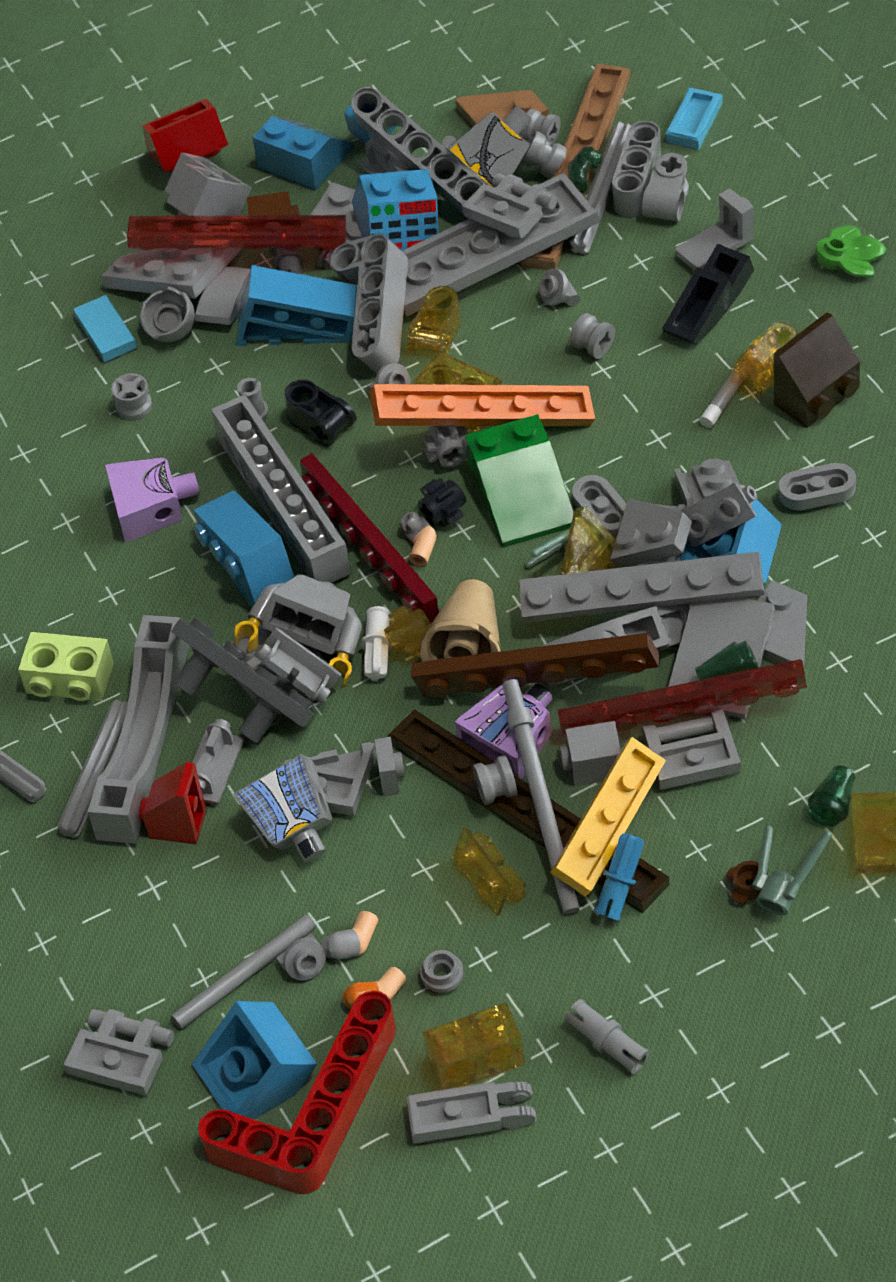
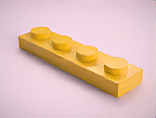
M633 737L627 740L550 873L583 896L588 895L593 890L614 853L620 835L626 832L666 760Z

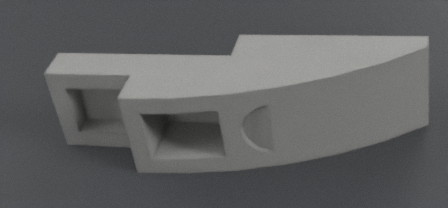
M688 604L659 608L654 606L592 626L542 646L649 633L656 649L660 652L680 645L690 608ZM578 678L565 679L559 683L545 682V685L548 688Z

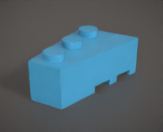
M252 265L238 314L235 346H247V341L269 340V345H281V339H303L304 344L350 342L353 335L357 285Z
M235 490L193 510L198 525L194 526V531L203 547H209L216 561L224 568L251 608L266 586L288 582L294 578L281 536Z

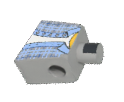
M300 754L234 793L236 800L275 848L285 850L295 844L304 862L311 861L326 851L317 831L332 822V816L312 759Z

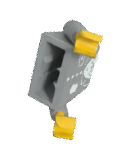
M296 575L288 582L268 585L262 590L248 613L249 621H242L236 625L234 639L235 646H237L241 638L250 637L248 652H253L258 647L259 626L262 625V628L272 632L277 627L297 642L331 655L335 653L337 657L333 658L329 665L343 675L344 680L341 687H344L348 683L352 672V665L348 660L354 657L362 626L354 609L348 606L350 599L348 592L336 588L329 581L320 582L305 575Z

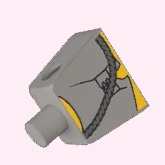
M517 105L504 120L500 119L494 112H490L452 143L447 150L479 176L485 184L493 187L492 181L494 176L498 173L504 176L513 175L530 145L519 134L531 122L532 118Z

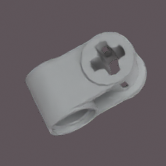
M676 153L664 154L655 162L652 176L643 194V217L680 221L684 202L689 192V183L685 179L687 161L682 155Z

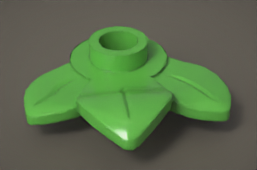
M841 226L833 229L829 237L819 240L815 251L818 263L824 268L830 270L843 269L849 275L870 278L874 276V270L870 262L883 257L887 249L876 238L861 236L859 228Z

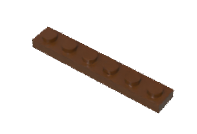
M649 633L415 662L412 663L411 678L424 697L439 698L449 693L465 691L480 693L489 688L500 687L504 682L512 679L518 680L519 686L523 687L530 683H559L565 679L578 677L599 678L605 674L618 672L639 673L645 669L659 667V652Z

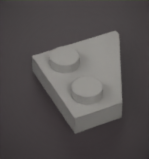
M629 499L610 560L618 568L682 554L692 521L683 512L636 499Z
M362 743V750L338 755L337 749L321 752L314 757H308L312 759L330 812L355 816L376 755L375 743Z

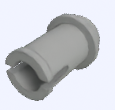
M245 378L237 385L239 396L244 394L247 396L264 421L269 409L267 403L262 398L261 383L257 382L255 378Z

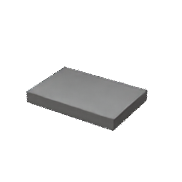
M742 597L691 603L667 689L666 703L706 712L723 709L725 716L746 720L775 612L774 604Z

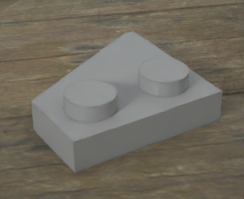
M772 580L764 591V595H761L758 601L773 603L775 606L762 658L802 675L805 666L807 595Z

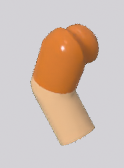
M390 967L379 981L351 984L343 993V1003L345 1007L351 1009L359 995L372 990L383 992L391 1000L406 982V977L400 969Z

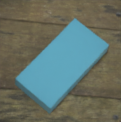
M689 88L665 133L666 143L699 150L722 106V94Z
M106 295L73 309L76 320L103 362L137 349L133 335Z

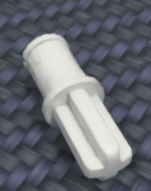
M374 606L366 611L365 636L361 640V648L364 650L363 672L366 677H369L374 682L387 676L388 652L393 647L392 639L389 636L391 612L381 606Z

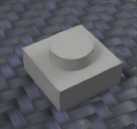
M391 737L374 739L383 796L400 794L397 777L405 776L402 752L393 753Z

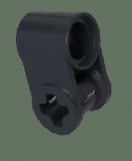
M299 379L288 384L285 389L289 423L310 435L324 446H331L336 441V435L345 426L350 427L356 422V414L346 401L333 396L315 385L312 381Z

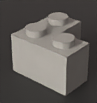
M181 152L165 191L170 194L167 203L179 210L177 213L179 217L191 223H197L198 219H200L202 222L215 227L219 226L220 223L235 226L247 200L246 197H248L252 188L206 158Z

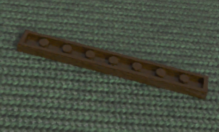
M415 709L388 734V737H391L393 747L546 848L529 784L513 774L517 795L510 798L502 795L496 797L493 803L485 805L480 797L472 766L478 763L489 765L494 763L493 760ZM550 799L564 848L581 818ZM614 853L612 854L604 870H609ZM639 858L633 876L636 884L630 885L625 902L644 913L670 885L669 876ZM603 872L597 881L601 886L604 885L606 875Z

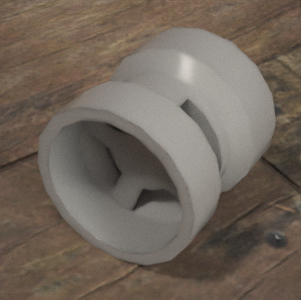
M536 130L527 141L530 146L520 163L527 167L532 165L537 167L539 165V173L550 179L561 165L567 148L559 143L549 146L550 142L547 141L546 136Z

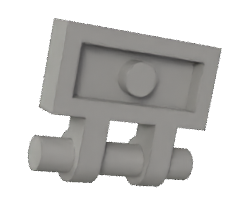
M498 173L493 178V187L483 184L462 205L465 217L522 239L543 217L541 208L554 209L558 198L548 193L545 187L537 184L530 186L523 183V180L512 174L504 176Z
M92 1009L88 1017V1025L99 1029L97 1033L80 1029L63 1064L66 1074L147 1096L163 1061L161 1050L151 1047L155 1044L170 1047L174 1039V1030L160 1027L158 1021L144 1019L141 1022L126 1018L121 1011L109 1009L107 1012ZM120 1034L129 1037H133L134 1040L133 1042H129L117 1039L115 1037H118Z

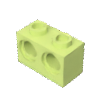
M30 632L18 671L26 694H33L38 697H65L77 701H102L114 662L107 639Z

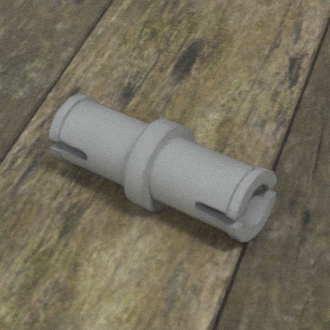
M579 999L570 1007L578 1014L575 1013L573 1015L569 1011L566 1013L564 1021L568 1025L573 1026L593 1042L592 1047L599 1053L606 1052L627 1068L631 1074L637 1073L644 1065L630 1054L638 1060L642 1059L647 1062L650 1056L649 1050L643 1048L622 1032V1026L615 1020L608 1021L588 1006L584 1000Z

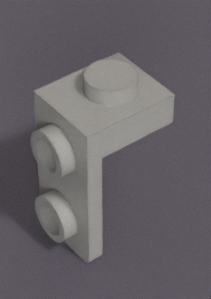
M730 188L718 195L719 221L676 247V256L694 271L697 267L704 268L717 244L736 250L754 239L753 206L746 198L740 197Z

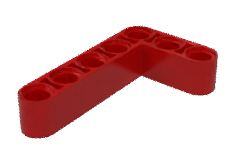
M372 990L359 995L354 1001L290 1131L228 1110L217 1109L206 1113L199 1122L198 1132L205 1156L209 1162L296 1194L305 1195L319 1189L395 1037L397 1029L390 998L381 991ZM372 1017H382L379 1020L368 1021ZM357 1052L364 1053L358 1057H350V1055ZM336 1089H347L339 1094L332 1093ZM317 1126H328V1128L322 1131H313ZM220 1135H229L224 1140L214 1141ZM259 1149H269V1151L264 1154H254ZM299 1163H310L309 1166L302 1169L294 1168Z

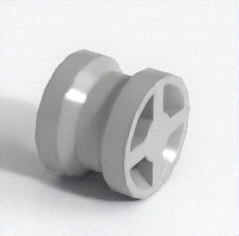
M530 109L527 114L532 120L521 132V137L527 142L533 132L537 130L546 136L547 141L550 142L549 146L555 144L560 132L559 116L554 114L543 116L540 111Z
M585 313L573 325L569 338L570 345L578 350L586 349L590 356L600 359L612 346L615 337V327L607 322L599 323L595 316Z
M135 373L124 374L116 378L112 383L111 391L115 400L117 414L121 418L131 421L147 416L153 406L151 396L148 393L147 380Z
M505 755L497 757L492 764L484 765L478 763L472 766L476 785L485 805L493 803L496 797L502 795L509 798L517 795L513 772Z

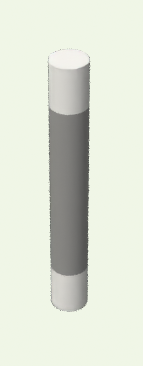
M754 341L750 344L700 417L699 421L702 426L706 428L713 427L764 352V347L761 343Z

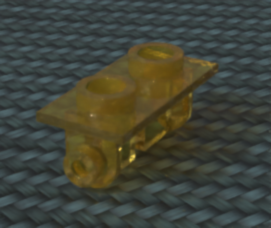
M467 827L463 828L452 858L458 868L464 872L476 888L480 897L486 901L495 915L498 916L501 914L505 901L512 900L514 903H517L525 898L527 894L525 890L526 884L510 865L497 867L503 865L505 858L488 835H482L480 832L472 835Z

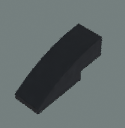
M717 244L704 268H696L662 328L663 332L694 345L702 340L728 311L752 275L754 267L750 256Z

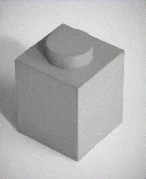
M615 721L566 729L567 746L560 747L563 771L571 770L574 786L603 782L621 751Z

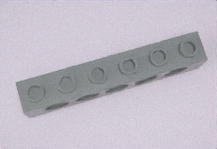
M244 394L212 408L211 412L218 441L306 575L320 582H334L351 574L346 543L247 396Z

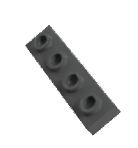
M194 617L192 622L180 618L171 630L173 634L193 647L191 650L194 652L173 682L179 688L190 695H194L212 668L220 667L258 695L256 698L259 701L238 729L252 741L258 743L278 715L283 716L285 714L301 727H308L316 716V713L309 709L312 701L293 688L289 693L276 685L280 679L278 676L261 665L257 669L251 667L243 661L247 656L245 652L229 641L224 646L211 637L214 630L196 617Z

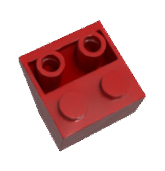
M206 98L142 125L147 151L164 172H173L181 152L210 158L219 154L221 148L229 145L216 109Z

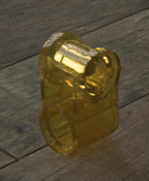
M438 286L428 291L416 318L413 319L407 335V347L409 350L416 351L420 348L434 351L439 357L444 358L448 355L453 339L461 326L458 295L453 288Z
M786 322L774 323L765 334L759 335L753 340L749 348L734 364L732 371L757 393L762 395L774 383V352L797 335L796 330Z

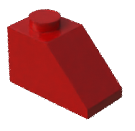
M186 762L154 780L149 796L143 797L140 804L139 817L140 821L145 823L149 839L197 845L207 809L195 763Z

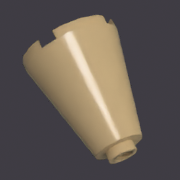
M471 579L457 585L423 636L420 652L422 661L501 652L494 594L486 583Z

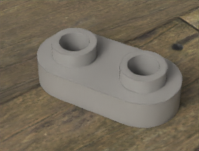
M830 463L792 471L785 474L779 481V500L785 507L791 510H806L844 502L850 499L856 491V474L851 467L842 463Z
M597 475L581 477L572 487L575 508L583 518H589L597 523L605 539H616L626 508L625 501L605 478Z

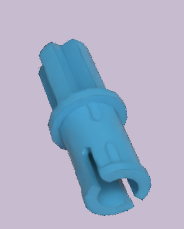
M627 833L620 835L609 870L603 871L606 879L597 906L593 912L603 916L606 915L610 900L612 899L613 903L608 917L620 921V915L630 885L636 884L633 876L644 846V840Z

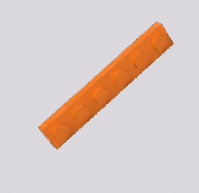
M374 384L369 391L375 426H498L536 414L539 415L543 426H591L595 420L588 386Z

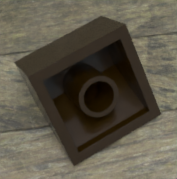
M828 312L774 352V405L806 428L819 418H825L833 407L843 399L853 396L860 387V360L835 318Z

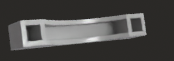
M143 615L134 646L131 687L122 731L109 764L104 772L97 777L88 809L96 840L137 844L142 825L139 817L140 804L143 797L149 796L179 688L173 682L184 668L189 650V645L171 632L180 619L178 617Z

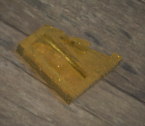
M587 506L577 508L573 513L560 575L618 568L610 560L616 540Z

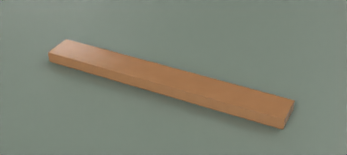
M596 64L564 145L567 148L566 155L558 170L552 176L554 178L565 173L584 197L631 78L630 68ZM568 238L522 260L521 266L545 270L557 269Z

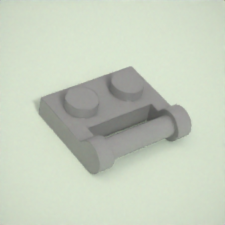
M723 709L711 711L708 717L656 728L655 724L642 727L645 746L666 760L656 777L660 790L741 772V762ZM714 732L713 734H709V735H704V736H700V737H695V738H691V739H686V740H682V741H677V742H673V743H668V744L661 745V743H665V742L675 741V740H679V739H684V738H688V737H693V736H697V735H702V734Z

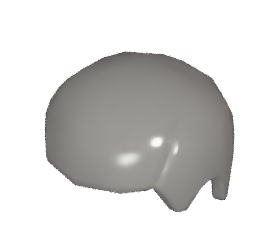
M167 287L162 291L152 293L143 302L139 317L143 330L151 338L159 342L169 343L181 340L191 331L195 321V311L191 300L185 292Z

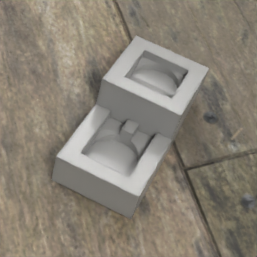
M226 266L204 289L196 310V321L231 325L239 314L242 303L241 297L245 292L251 269Z

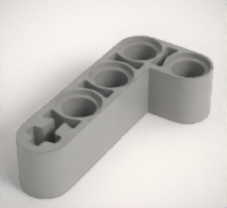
M374 234L341 244L332 253L330 266L346 282L357 285L352 352L377 374L384 365L398 363L408 266L407 256L383 234Z

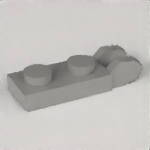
M517 1081L515 1083L508 1082L495 1085V1082L408 1095L409 1097L406 1098L413 1144L502 1130V1127L517 1129L534 1124L537 1119L534 1107L521 1105L520 1107L514 1106L499 1109L498 1102L512 1105L517 1102L521 1103L530 1100L529 1098L533 1095L530 1083Z

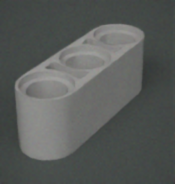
M639 121L631 125L628 130L612 178L614 211L620 217L634 218L642 214L643 194L646 186L649 184L655 162L661 157L660 128L654 122Z

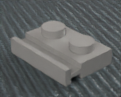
M708 459L703 461L701 465L691 466L692 472L682 473L680 468L674 469L677 488L684 505L687 506L735 482L740 486L729 460Z

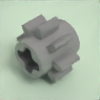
M431 426L428 430V435L422 438L426 446L424 451L429 462L432 463L439 459L442 467H453L463 462L467 455L465 435L468 434L466 427Z

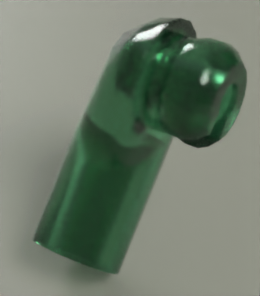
M592 146L581 148L567 167L569 179L581 193L588 189L587 169H597V163L601 164L603 160L602 153L595 150Z

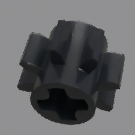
M442 478L438 480L433 479L420 488L421 493L425 497L418 501V507L423 517L430 524L436 525L440 522L442 527L447 524L451 526L464 516L459 508L466 504V497L462 489L454 481L448 480L444 483Z

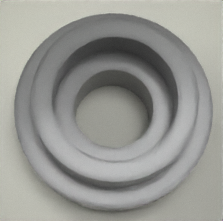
M438 950L426 957L421 965L420 975L423 984L428 989L443 993L458 987L463 980L464 969L460 959L453 953L446 950ZM441 971L448 972L447 975L436 976Z

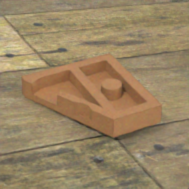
M532 90L464 96L455 99L456 110L471 127L490 112H494L500 119L504 120L516 105L526 113L533 109L540 111L543 116L549 115V109Z

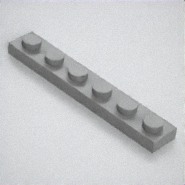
M760 552L519 580L521 614L524 623L646 609L654 606L663 607L764 595Z

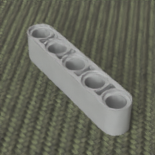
M373 87L358 89L351 98V106L360 127L407 167H411L413 170L428 169L435 191L464 215L462 205L466 201L463 198L469 192H476L485 184L483 180ZM365 105H377L375 110L370 113L361 112ZM392 126L402 127L401 132L398 134L389 135L386 133ZM417 148L428 149V152L422 157H414L412 155ZM448 169L455 172L449 179L437 177L443 170Z

